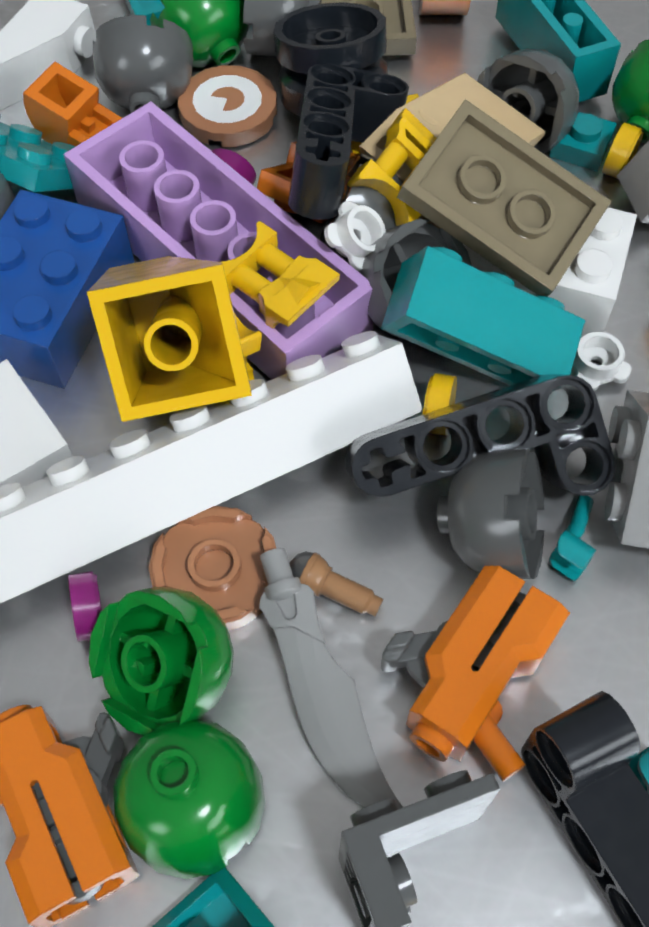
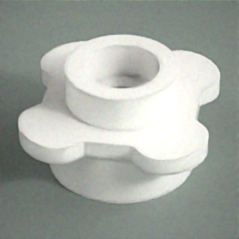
M345 201L338 208L339 216L336 221L325 227L324 236L330 247L335 248L339 254L347 257L349 264L355 270L360 271L362 270L365 257L375 250L376 244H371L381 238L386 229L381 217L375 210L365 205H357L353 201Z
M591 332L580 339L572 368L577 377L583 378L588 382L594 391L598 389L599 385L611 381L624 383L631 374V366L623 361L625 357L624 347L615 336L605 332Z

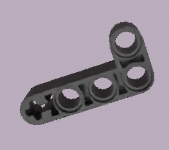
M326 63L315 64L309 68L288 197L289 207L295 213L302 217L316 220L330 219L338 215L350 160L351 141L363 143L397 108L406 104L409 86L405 81L385 73Z
M564 374L540 375L366 433L352 442L347 449L345 457L346 471L353 482L367 494L377 497L391 496L456 474L463 465L475 456L503 449H527L534 447L540 470L545 479L554 486L582 496L595 495L604 490L611 482L615 471L613 451L592 386L583 378ZM561 386L568 395L569 404L564 415L554 420L548 412L547 402L552 391ZM502 406L510 416V426L503 437L492 440L486 432L485 423L487 416L493 409ZM444 426L451 435L450 450L440 459L429 460L424 453L423 444L425 437L434 428ZM402 438H404L405 449L399 442ZM582 448L586 455L585 468L579 476L570 479L566 473L567 458L574 450ZM377 449L378 452L386 457H393L407 452L409 458L415 464V467L411 469L410 464L400 458L387 462L382 468L384 476L376 479L369 471H362V467L371 463L370 451Z
M600 691L534 728L521 748L522 760L526 764L525 768L535 787L623 927H649V794L628 765L639 753L640 741L626 711L610 694Z

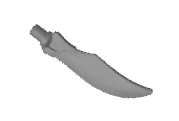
M276 548L264 552L260 555V560L268 586L264 588L265 592L261 596L259 608L267 619L269 626L274 630L296 712L305 737L315 756L344 793L363 808L387 799H395L398 809L403 808L386 781L377 761L362 714L355 680L337 664L325 646L326 642L317 616L314 591L308 585L301 584L298 577L293 576L285 548Z

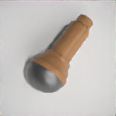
M305 551L297 554L290 561L293 576L298 577L301 584L308 585L314 591L315 596H325L360 614L368 613L376 617L384 599L375 595L372 589L333 572V568L328 565L327 561L320 554Z

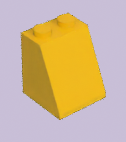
M166 256L112 267L87 291L122 422L252 396L223 262Z

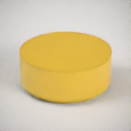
M625 122L621 125L606 157L602 170L603 174L618 179L617 175L638 151L644 133L642 128Z
M434 373L430 377L425 395L423 414L455 404L457 376ZM444 426L434 428L429 433L447 436L449 432Z

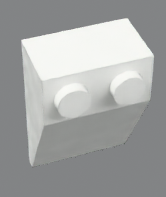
M608 207L554 291L548 296L563 303L565 311L585 320L581 338L591 332H604L617 298L637 214ZM464 245L469 253L472 267L483 272H496L506 275L514 281L515 287L538 296Z

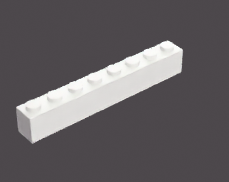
M375 331L353 335L342 341V350L323 358L321 355H309L299 358L286 366V374L267 382L264 379L250 380L252 396L219 402L209 407L203 405L179 410L170 416V424L149 433L144 429L124 433L109 443L110 450L85 460L84 456L78 455L59 461L46 471L47 477L22 487L20 483L15 482L1 486L0 604L352 444L355 439L366 433L393 425L422 412V405L402 342L378 335Z

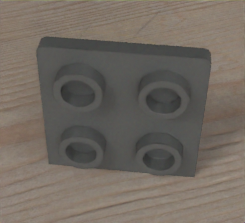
M467 770L458 771L427 785L424 788L427 799L398 809L395 799H387L371 804L350 816L353 827L341 832L338 859L362 927H408L412 921L409 913H411L410 906L417 904L418 901L408 869L403 858L397 852L479 820L500 791L493 773L472 781Z

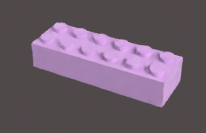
M151 101L63 154L77 202L80 205L123 215L132 252L141 261L166 256L215 262L232 260L251 248L257 235L256 223L261 221L277 232L278 249L293 259H296L299 255L305 258H317L340 274V280L289 327L279 323L272 329L266 325L265 317L259 311V303L239 289L230 294L234 313L242 324L252 331H260L262 333L260 351L248 355L247 358L271 380L286 374V366L299 358L309 355H321L323 358L342 350L341 343L345 339L373 330V322L368 315V306L373 288L370 286L368 279ZM263 267L257 271V273L270 282L277 279L275 275Z

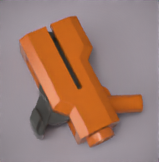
M484 566L449 620L443 622L437 631L414 634L413 631L396 633L382 654L381 669L383 672H392L398 668L406 667L409 675L424 688L409 710L406 726L412 730L409 735L410 740L421 751L442 762H445L448 757L461 761L474 741L499 778L504 782L518 773L526 764L497 726L503 714L502 706L498 700L512 678L529 676L535 673L570 612L559 601L534 586L530 588L527 595L521 593L520 591L526 581L501 566Z
M20 705L0 714V806L5 807L16 836L5 863L27 922L33 927H52L89 907L90 903L88 900L95 896L97 901H100L127 886L140 876L108 803L109 793L106 785L114 764L120 761L125 748L121 734L108 713L103 712L99 714L92 737L82 736L62 742L53 719L42 706L33 708L31 705Z

